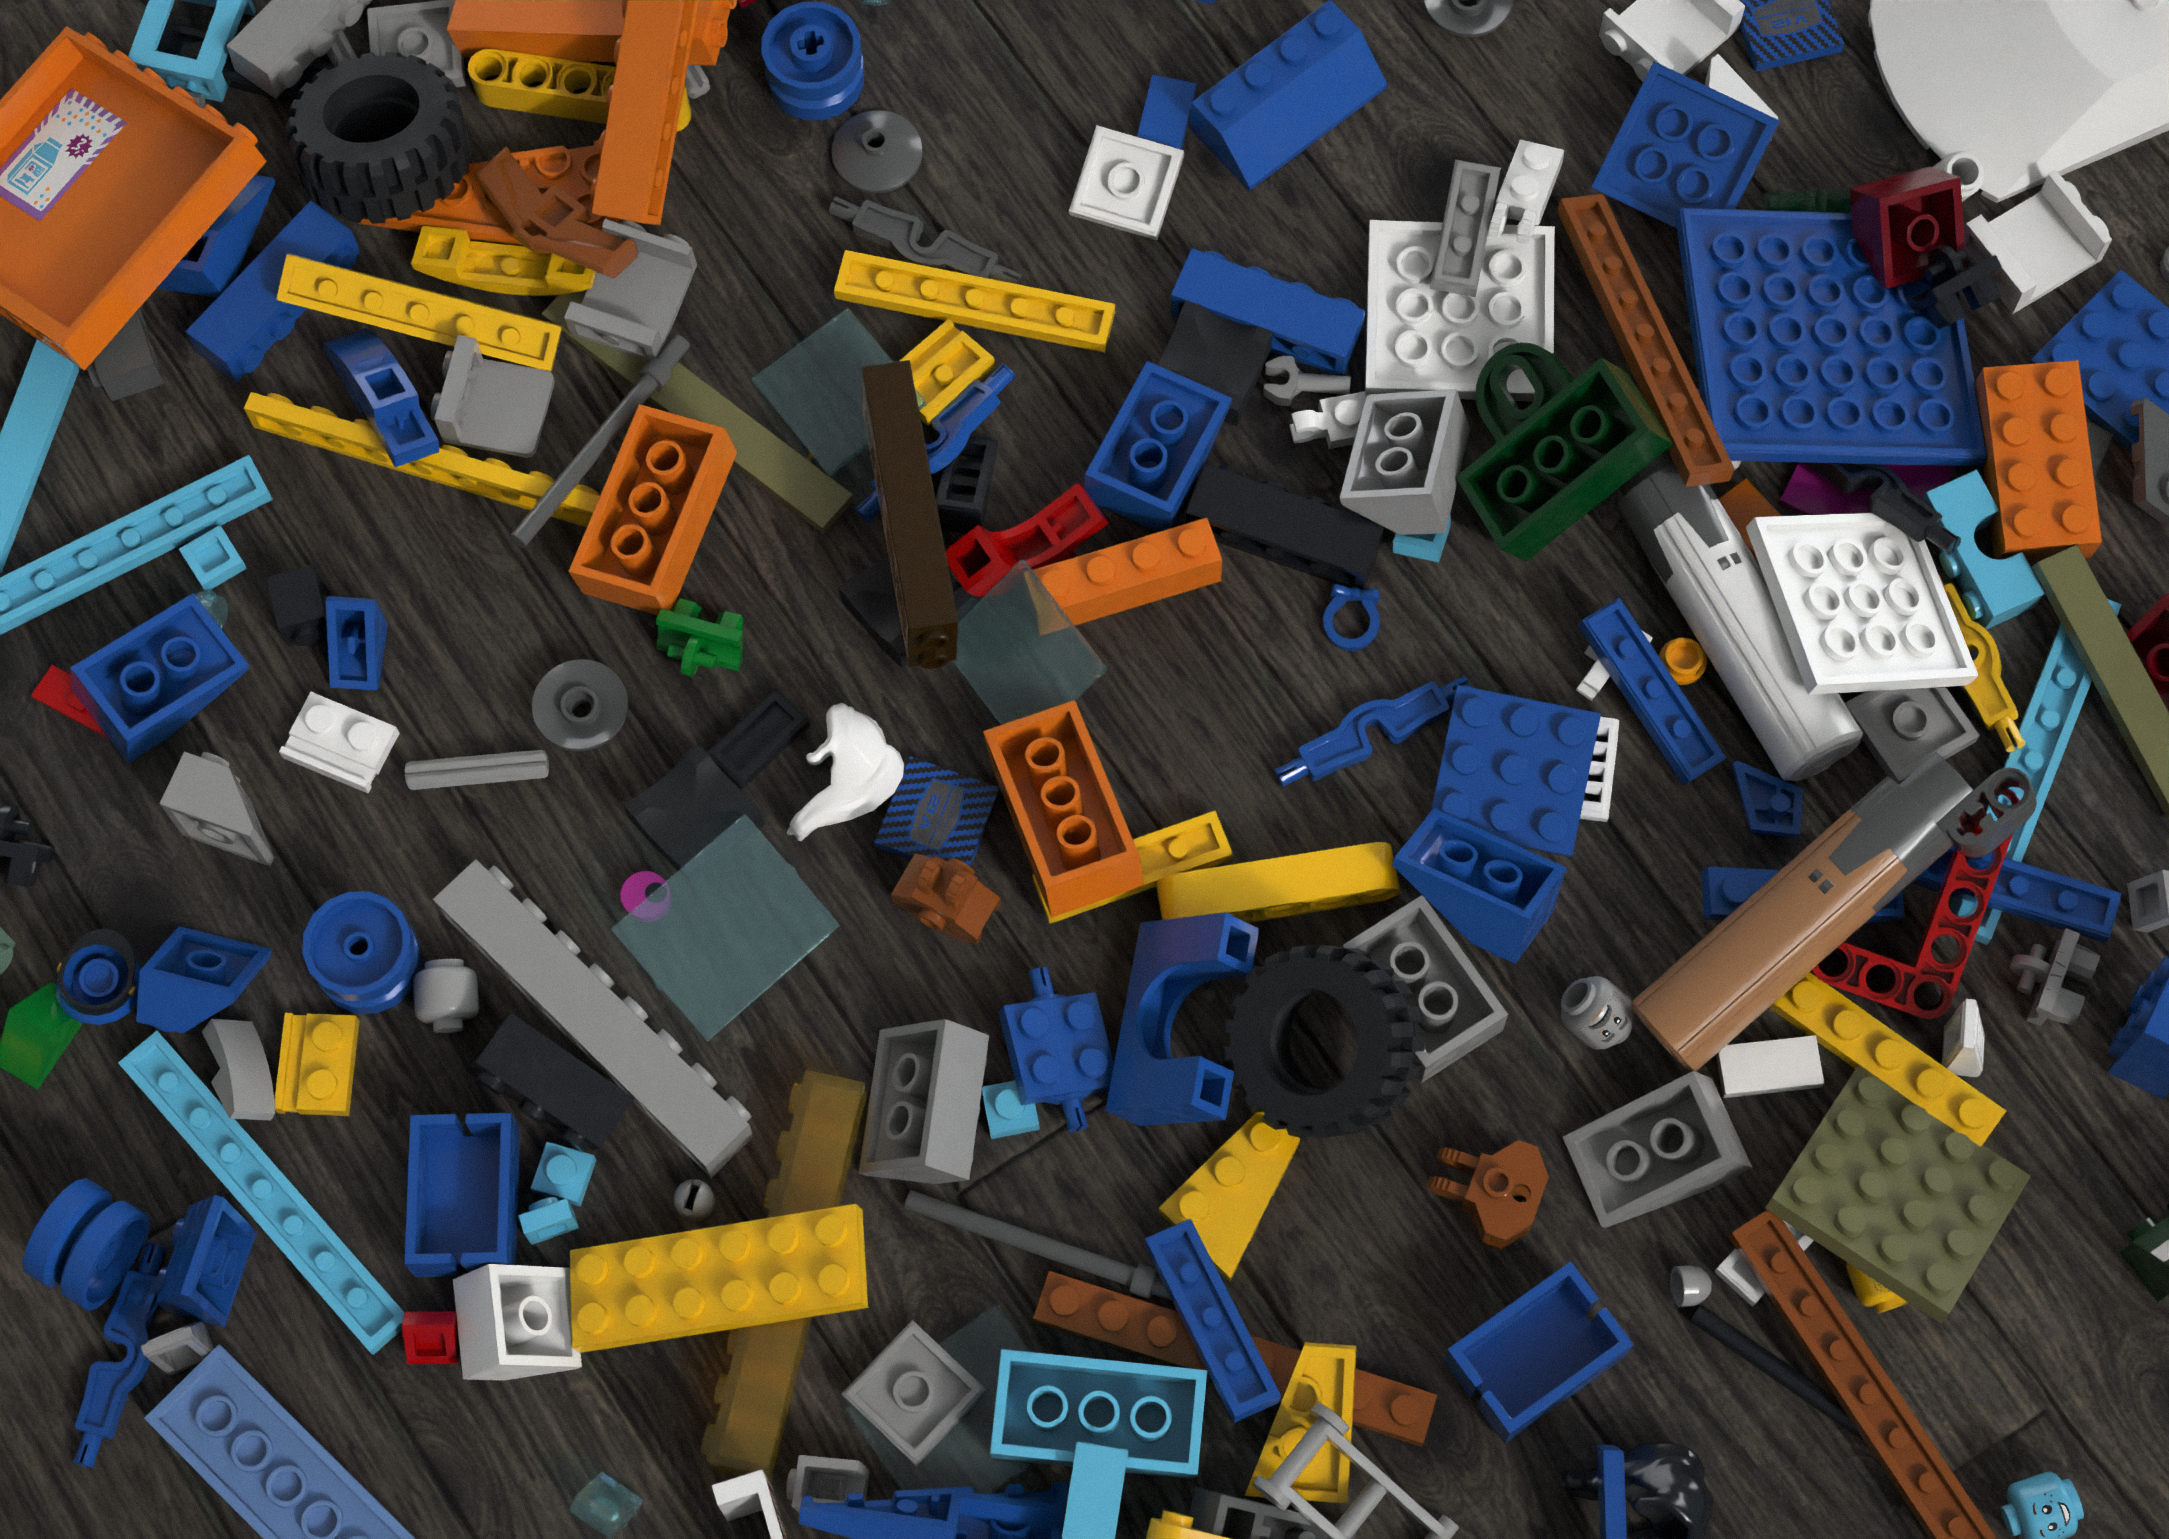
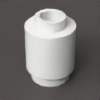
M1953 152L1933 167L1960 177L1962 202L1977 192L1984 180V170L1981 162L1968 152Z

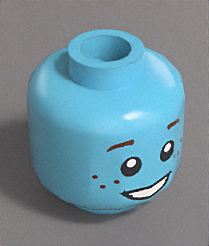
M2044 1472L2012 1483L2007 1492L2008 1505L2000 1508L2009 1534L2012 1537L2020 1534L2022 1539H2066L2072 1537L2077 1531L2078 1520L2084 1518L2082 1504L2070 1479L2061 1480L2053 1472Z

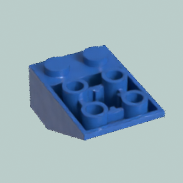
M255 175L157 288L218 298L237 276L276 181L274 178Z

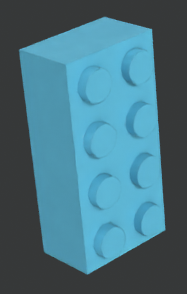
M1001 1349L990 1450L991 1458L1073 1467L1076 1443L1079 1441L1128 1449L1125 1470L1127 1473L1196 1480L1199 1466L1207 1370Z

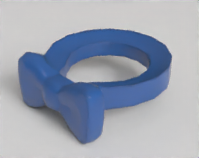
M1333 584L1330 589V597L1333 600L1326 607L1323 616V631L1328 641L1335 647L1345 651H1359L1369 646L1377 636L1380 622L1379 613L1375 605L1380 600L1379 591L1377 589L1348 588L1343 585ZM1346 601L1360 602L1370 619L1368 631L1356 639L1340 636L1333 627L1334 614L1345 605Z

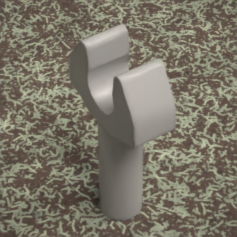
M1280 356L1265 364L1266 375L1282 376L1288 380L1284 385H1264L1263 396L1277 405L1290 406L1292 399L1302 391L1345 395L1350 393L1351 376L1303 373L1297 368L1293 356Z

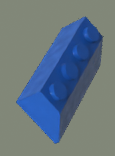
M1329 0L1191 102V131L1245 188L1251 191L1387 88V82L1361 30L1332 0Z

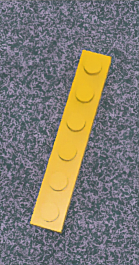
M848 250L844 252L834 288L835 299L943 321L950 319L953 323L1103 353L1106 352L1115 315L1114 303Z
M293 254L286 255L276 298L278 301L455 347L458 335L476 338L481 354L550 372L553 369L563 328L562 325Z
M1811 972L1769 1007L1806 1035H1816L1817 1042L1854 1069L1858 1065L1866 1069L1908 1100L1924 1108L1933 1117L1958 1133L1966 1135L1980 1147L2006 1113V1110L1834 988L1819 980Z

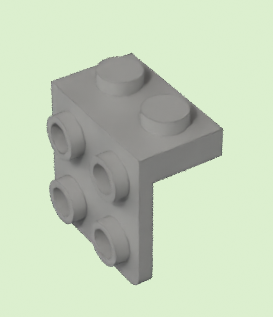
M458 335L454 350L447 351L444 358L442 373L445 382L442 393H435L431 405V419L435 421L443 443L525 458L533 456L538 447L555 384L553 374L548 370L483 359L476 338Z

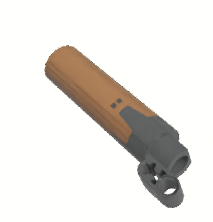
M1937 752L1900 784L1886 776L1632 1001V1010L1678 1063H1681L1689 1072H1697L1953 845H1955L1960 853L1972 858L1984 857L1999 846L2035 812L2037 801L2031 781L2019 769L2008 767L1994 772L1973 790L1960 774ZM2017 787L2024 791L2022 799L2016 804L2004 805L1998 802L1999 795L2007 788ZM1987 805H1990L1992 812L1998 818L1997 821H1994L1991 813L1986 814L1984 808ZM1970 823L1974 827L1980 826L1982 832L1978 836L1971 832L1965 834L1963 828Z

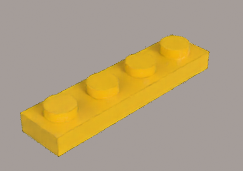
M1216 811L1133 839L1140 856L1144 886L1051 918L1033 874V883L1049 924L1156 887L1157 880L1165 876L1208 869L1232 860L1233 853Z

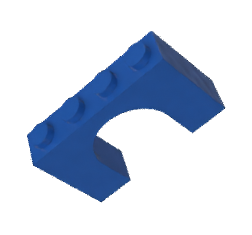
M1226 912L1140 923L1106 1112L1138 1126L1226 1120L1234 1071L1201 1056L1173 1058L1170 1049V1033L1180 1005L1195 988L1211 980L1245 977L1252 970L1259 928Z

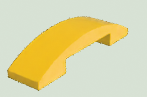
M422 226L411 262L413 269L450 283L489 292L525 296L563 295L592 288L596 274L594 270L551 252L543 254L532 252L522 246L470 241L467 230Z

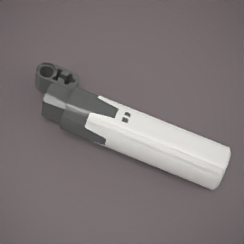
M1668 449L1618 488L1623 496L1618 510L1784 781H1801L1826 770L1842 757L1850 754L1860 743L1863 732L1839 693L1808 695L1760 565L1711 486L1705 484L1685 487Z

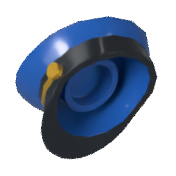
M97 929L83 935L71 946L65 959L57 967L59 975L55 989L57 1001L67 1015L81 1023L102 1025L119 1020L130 1013L138 1003L139 974L142 968L136 961L135 951L129 940L115 930Z

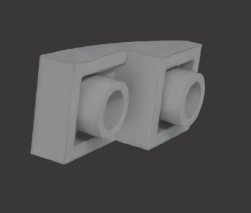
M211 1019L202 1031V1034L220 1067L211 1083L229 1119L271 1121L275 1115L272 1079L265 1051L253 1022Z

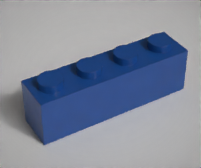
M310 201L185 331L195 351L236 383L246 373L253 372L262 362L266 351L277 340L284 339L292 331L295 321L307 309L276 300L286 255L293 254L351 269L356 262L357 255L360 253L352 231L314 202Z
M1192 248L1171 294V316L1178 318L1185 300L1202 306L1224 319L1244 325L1259 326L1273 332L1270 352L1281 356H1293L1295 361L1334 375L1344 376L1363 332L1365 310L1358 308L1352 301L1345 298L1332 299L1315 293L1311 287L1300 282L1288 283L1276 279L1259 267L1250 266L1246 268L1229 262L1226 257L1214 251L1201 252Z

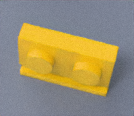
M947 319L900 360H910L920 418L928 426L931 424V420L972 381H981L996 368L994 357L963 330L960 332L950 319Z
M285 1013L274 1100L277 1113L298 1112L299 1114L349 1116L359 1030V1019L356 1015H293V1013Z

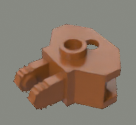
M914 854L891 893L892 901L923 925L932 930L943 932L957 940L978 945L982 938V929L993 911L997 912L1001 905V898L979 882L978 877L974 876L975 871L966 863L955 858H950L947 862L937 856L933 858Z
M1517 1140L1492 1156L1481 1153L1480 1158L1457 1151L1456 1149L1440 1148L1437 1155L1440 1163L1449 1168L1473 1175L1470 1186L1467 1187L1445 1177L1433 1176L1429 1177L1426 1187L1434 1194L1463 1204L1461 1210L1471 1214L1481 1244L1501 1251L1528 1235L1549 1178L1537 1146ZM1513 1196H1520L1525 1202H1518Z

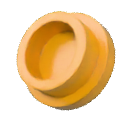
M1689 638L1670 640L1663 646L1659 654L1660 659L1679 685H1688L1699 680L1707 666V656L1704 649L1696 641Z

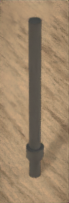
M676 335L657 358H650L639 372L640 379L510 535V539L515 545L525 548L635 415L638 405H643L655 390L660 391L673 376L671 370L690 348L689 342L684 337Z
M910 1190L904 1206L906 1210L1129 1286L1130 1292L1149 1299L1152 1294L1172 1301L1155 1268L1140 1263L1136 1268Z

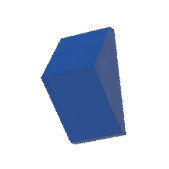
M328 596L326 598L330 688L378 690L388 623L376 599Z

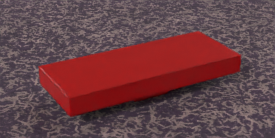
M51 665L31 697L109 739L72 691L71 675Z

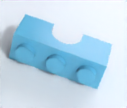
M1975 470L1926 492L1922 501L1943 516L1940 522L1942 526L1956 536L1961 537L1960 545L1950 555L1940 547L1938 548L1941 551L1939 559L1943 570L1949 578L1956 579L1964 593L1962 594V602L1968 615L1973 620L1978 619L1980 625L1987 630L2035 608L2045 592L2023 552L2007 559L1997 560L1985 556L1976 546L1974 533L1990 526L1999 512L1979 472Z

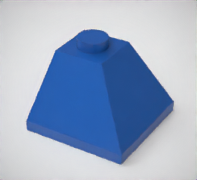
M179 926L140 970L136 1022L155 1026L156 1029L164 1032L185 1033L234 1003L271 958V949Z

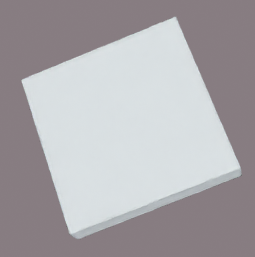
M1096 125L1071 202L1070 215L1157 240L1184 158V150Z

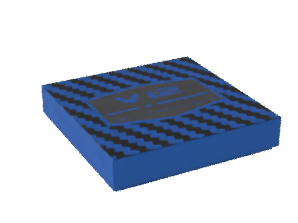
M1739 0L1745 5L1739 27L1755 72L1842 52L1844 42L1829 0Z
M910 756L903 771V777L894 793L875 839V847L910 860L914 854L933 858L937 856L947 862L950 858H955L971 867L1000 796V788Z

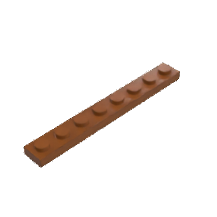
M1604 194L1562 198L1557 213L1645 401L1674 443L1668 448V451L1685 487L1730 481L1735 468Z
M1766 1210L1727 1235L1929 1538L1997 1539L1784 1221Z
M1052 1271L1048 1272L1033 1317L1034 1323L1171 1367L1206 1370L1177 1311ZM1250 1335L1281 1394L1280 1402H1282L1301 1351ZM1355 1369L1353 1425L1422 1447L1438 1395Z

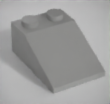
M1695 1071L1563 1136V1140L1602 1228L1610 1227L1707 1191L1752 1169V1165L1713 1079Z

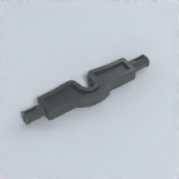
M835 196L830 204L829 215H834L851 222L855 235L893 250L900 261L1018 285L1021 284L1023 273H1018L999 265L997 253L975 245L950 230L941 232L931 246L925 248L919 246L918 242L924 228L923 222L917 216L889 209L870 200H865L860 207Z

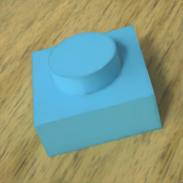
M1451 515L1449 516L1446 533L1399 535L1396 533L1393 540V553L1439 563L1450 530Z
M221 525L179 548L205 592L247 569Z
M1015 1080L982 1087L991 1139L1040 1130L1035 1104L1021 1106Z
M546 1142L531 1186L532 1192L548 1198L556 1197L559 1201L567 1199L570 1204L581 1207L596 1163L595 1156Z
M556 1197L542 1199L531 1204L528 1207L529 1212L518 1215L524 1235L531 1245L579 1229L574 1210L567 1199L558 1201Z

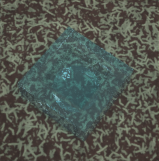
M601 1472L575 1496L569 1511L592 1528L612 1539L637 1515L643 1499L604 1472Z

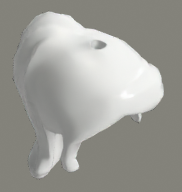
M840 703L830 707L826 713L828 737L815 752L809 753L806 756L809 764L818 765L832 755L833 764L831 767V785L815 795L795 814L790 822L787 834L795 835L798 841H802L818 827L852 820L874 811L895 793L903 777L904 763L901 755L894 747L887 745L883 731L877 722L869 716L855 711L853 707H848L846 704Z

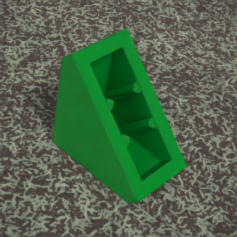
M53 982L48 983L9 1009L0 1041V1069L36 1090L39 1089L83 1024L67 1015L57 1001L56 984Z

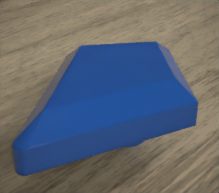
M1735 761L1732 769L1750 833L1799 838L1801 832L1803 789L1745 763Z

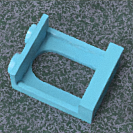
M149 0L128 57L137 65L138 70L143 72L145 68H149L158 74L170 89L179 86L187 92L204 94L205 99L223 102L228 89L222 74L229 54L227 45L234 39L242 15L254 16L256 9L252 0H182L215 7L197 60L156 51L175 0Z

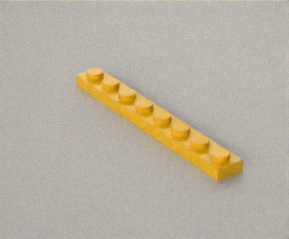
M251 392L244 406V410L254 428L530 511L555 482L552 477L541 472L531 471L528 475L512 470L508 464L497 459L487 458L485 461L468 457L464 451L450 445H443L439 448L438 453L395 467L369 421L355 419L354 422L338 418L333 412L323 407L312 406L311 409L294 405L288 398L276 393H269L267 396ZM577 484L551 517L587 527L600 494L588 486Z

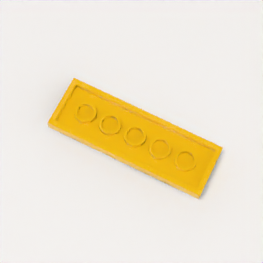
M857 1204L570 1250L572 1348L579 1353L868 1308L863 1209Z

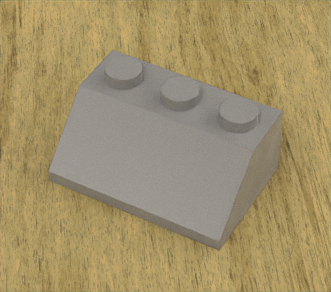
M1457 390L1366 395L1340 495L1341 504L1399 535L1446 533L1458 483L1455 477L1460 474L1470 432V426Z
M947 1019L880 1030L859 1174L930 1184L967 1181L970 1179L984 1071L987 1063L989 1035Z

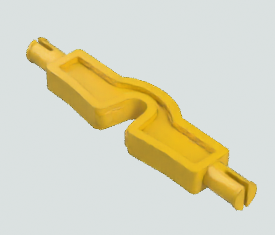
M1940 577L1969 652L1978 653L1977 658L1973 660L1978 677L1970 684L1961 687L1976 707L1987 730L1992 731L1996 729L2006 752L2015 751L2013 742L2008 734H2011L2019 750L2026 742L2014 722L2018 718L2016 706L2000 677L2002 665L1996 643L1983 626L1971 620L1952 583L1944 585Z

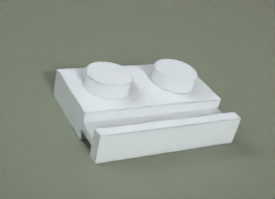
M310 692L289 732L290 737L287 743L281 747L279 753L282 758L369 793L375 775L379 774L400 733L396 726Z

